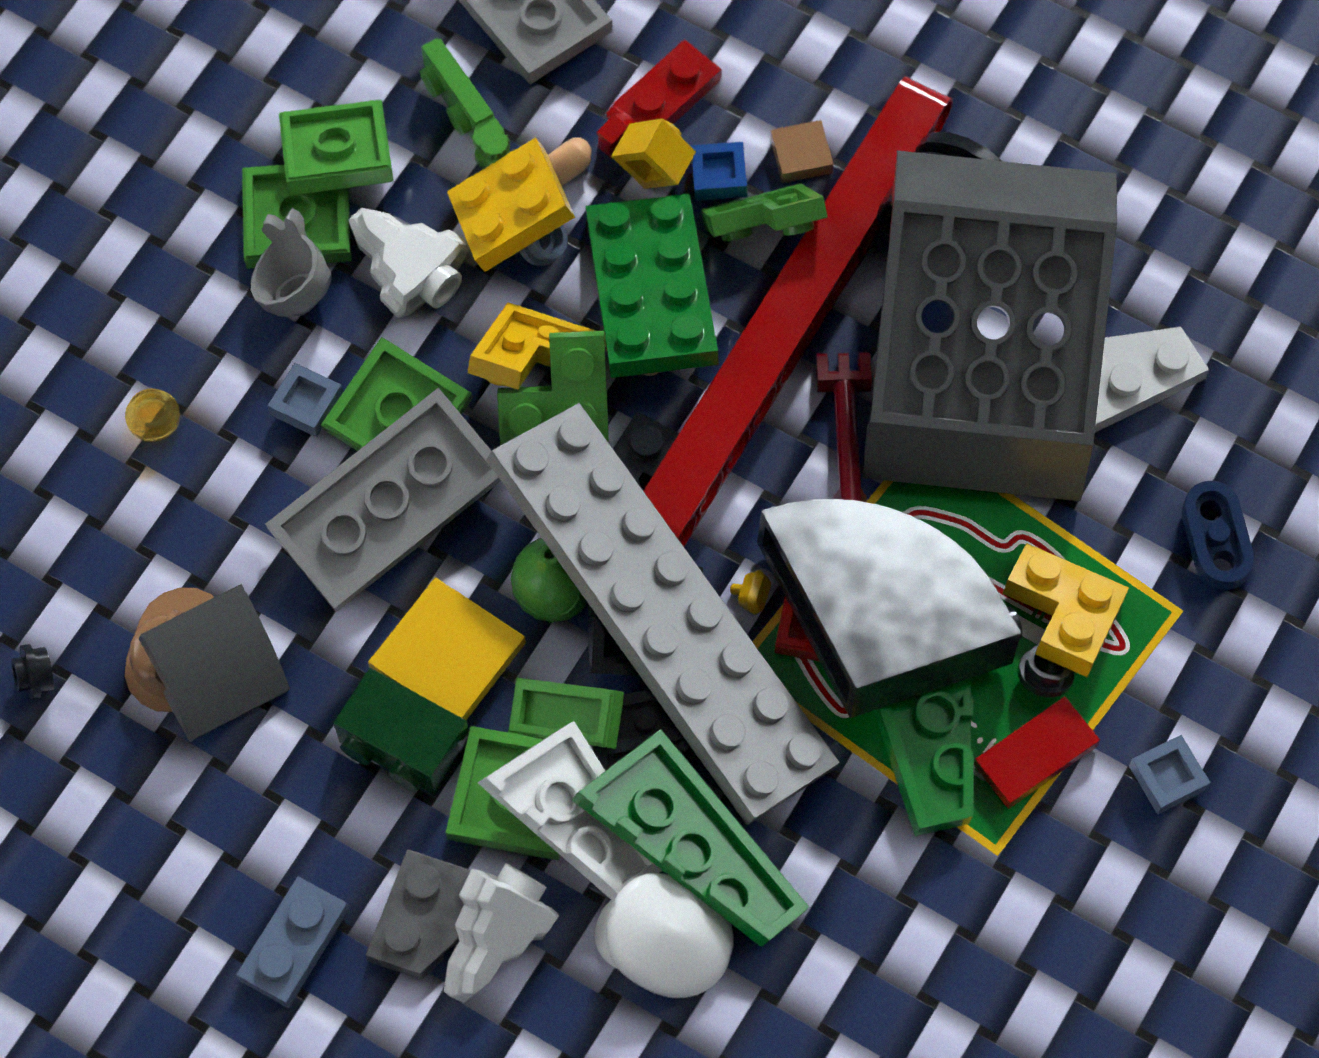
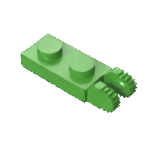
M436 38L421 46L424 68L420 70L421 78L433 97L441 95L448 104L447 114L456 131L461 136L468 133L472 138L473 144L476 147L474 157L478 165L484 169L506 156L510 151L508 135H505V131L495 118L494 113L443 41Z

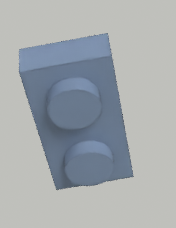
M297 876L237 972L236 976L239 981L289 1008L350 910L348 904Z

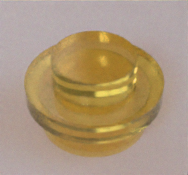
M153 388L144 389L135 394L130 400L125 411V420L130 432L135 437L147 442H156L169 437L176 430L180 422V410L176 400L167 392Z

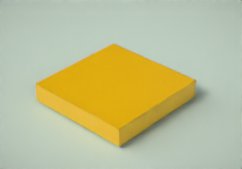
M435 577L371 657L368 664L369 668L376 670L467 720L526 644L524 635Z

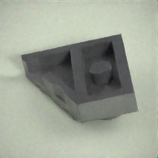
M407 849L366 953L367 961L421 980L443 961L444 954L451 947L457 946L459 943L455 923L464 906L459 894L471 870Z

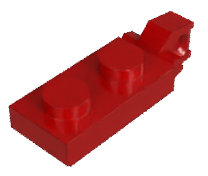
M684 39L613 103V106L606 112L608 121L597 131V147L613 160L611 156L630 123L664 119L674 124L722 79V69Z

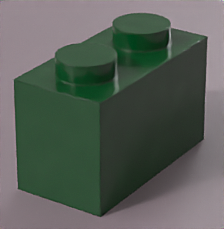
M372 668L368 669L333 723L339 742L342 743L340 749L347 756L363 765H369L372 760L390 770L388 773L389 777L403 788L417 792L421 787L433 795L437 794L465 750L469 735L468 724L465 719Z

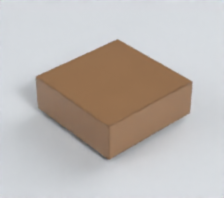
M821 120L771 130L770 140L782 183L833 173L834 164Z

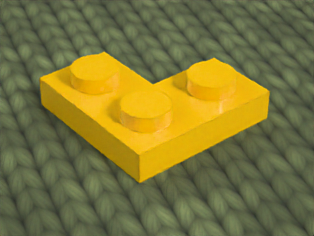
M507 302L471 353L467 373L487 379V381L494 385L508 386L519 390L536 363L551 367L549 333L595 330Z
M1026 543L1006 582L1003 594L1052 615L1039 642L1036 655L1088 677L1124 602L1129 587Z

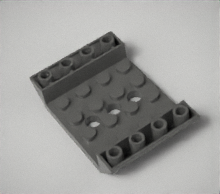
M897 151L891 206H893L870 422L867 424L862 478L1081 501L1094 443L1116 240V173ZM939 301L950 307L953 313V323L949 330L943 333H933L925 328L922 323L921 314L923 308L928 303ZM985 308H998L1008 318L1007 332L999 339L986 338L978 329L977 319ZM1051 313L1062 321L1064 333L1058 343L1045 345L1036 339L1033 333V324L1040 314Z

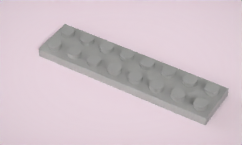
M580 403L491 451L487 458L489 465L747 826L831 772L840 763Z

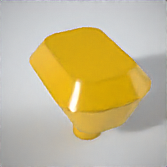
M757 570L746 574L743 584L733 583L730 587V593L739 595V605L753 615H756L765 607L771 588V581L762 570Z

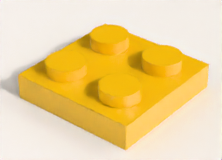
M536 137L447 191L474 260L484 272L575 218L547 152Z

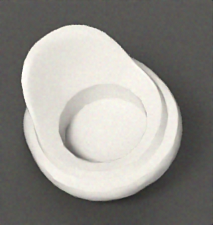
M648 873L632 879L621 889L614 902L610 900L605 905L596 923L595 943L602 958L620 970L623 975L635 984L661 996L687 998L707 991L721 979L727 969L733 950V931L730 922L669 875Z

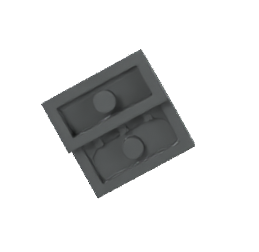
M242 584L142 633L139 637L140 643L166 688L163 695L189 742L204 736L290 690L272 643Z

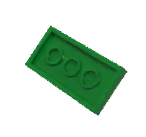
M690 193L586 206L587 225L610 378L719 365L717 341Z

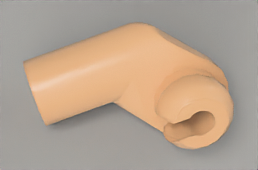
M582 138L569 139L548 155L561 186L582 173L590 164L592 149L590 144Z

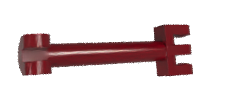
M870 352L859 353L857 360L858 370H850L849 353H838V371H828L829 359L827 353H816L817 392H834L839 490L833 496V499L867 502L866 494L861 489L856 392L871 391L872 371Z

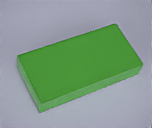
M516 677L508 733L545 739L562 727L575 721L589 745L616 749L624 692Z

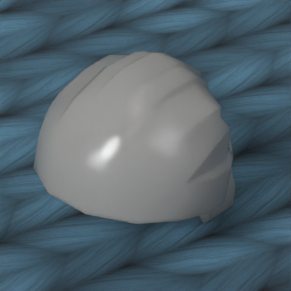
M291 208L284 222L275 215H267L263 223L262 232L272 243L258 260L251 278V292L255 301L265 311L280 317H294L306 314L324 297L331 284V271L326 265L322 252L307 237L304 218L300 212Z

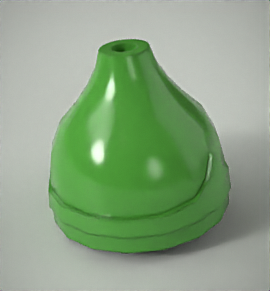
M538 538L523 548L514 562L510 579L513 596L523 611L535 619L548 622L568 620L580 613L588 602L544 540Z

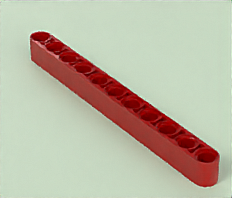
M904 77L900 81L825 200L828 217L813 221L815 228L805 232L645 487L644 493L683 547H685L880 231L876 215L879 205L894 182L897 151L915 152L923 137L932 132H941L952 108V98L908 77Z

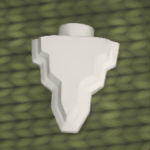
M362 207L349 219V224L359 249L372 260L370 272L371 277L382 288L380 300L397 318L410 315L425 302L433 308H439L454 296L462 281V275L457 270L470 251L467 240L450 229L438 233L423 223L405 226L388 213Z
M506 863L498 877L471 869L459 894L464 906L455 923L459 943L448 961L444 986L446 994L465 1003L490 983L502 963L518 959L532 940H542L559 915L551 907L539 901L546 890L543 884Z

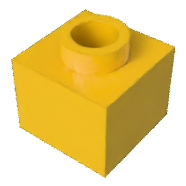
M664 119L630 123L611 157L644 189L678 185L696 151L681 137V132L675 125Z

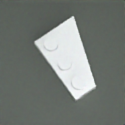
M1181 327L1105 338L1095 432L1206 379L1209 369Z
M575 721L491 773L479 781L478 784L614 902L621 889L632 879L648 873H659L662 870L572 801L578 791L605 772Z

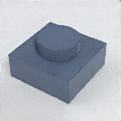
M294 363L267 405L271 416L317 437L322 430V422L343 393L342 385Z
M1182 735L1133 758L1129 765L1157 815L1207 791L1210 785L1209 779Z

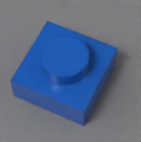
M743 141L691 145L696 151L692 159L695 201L747 197Z

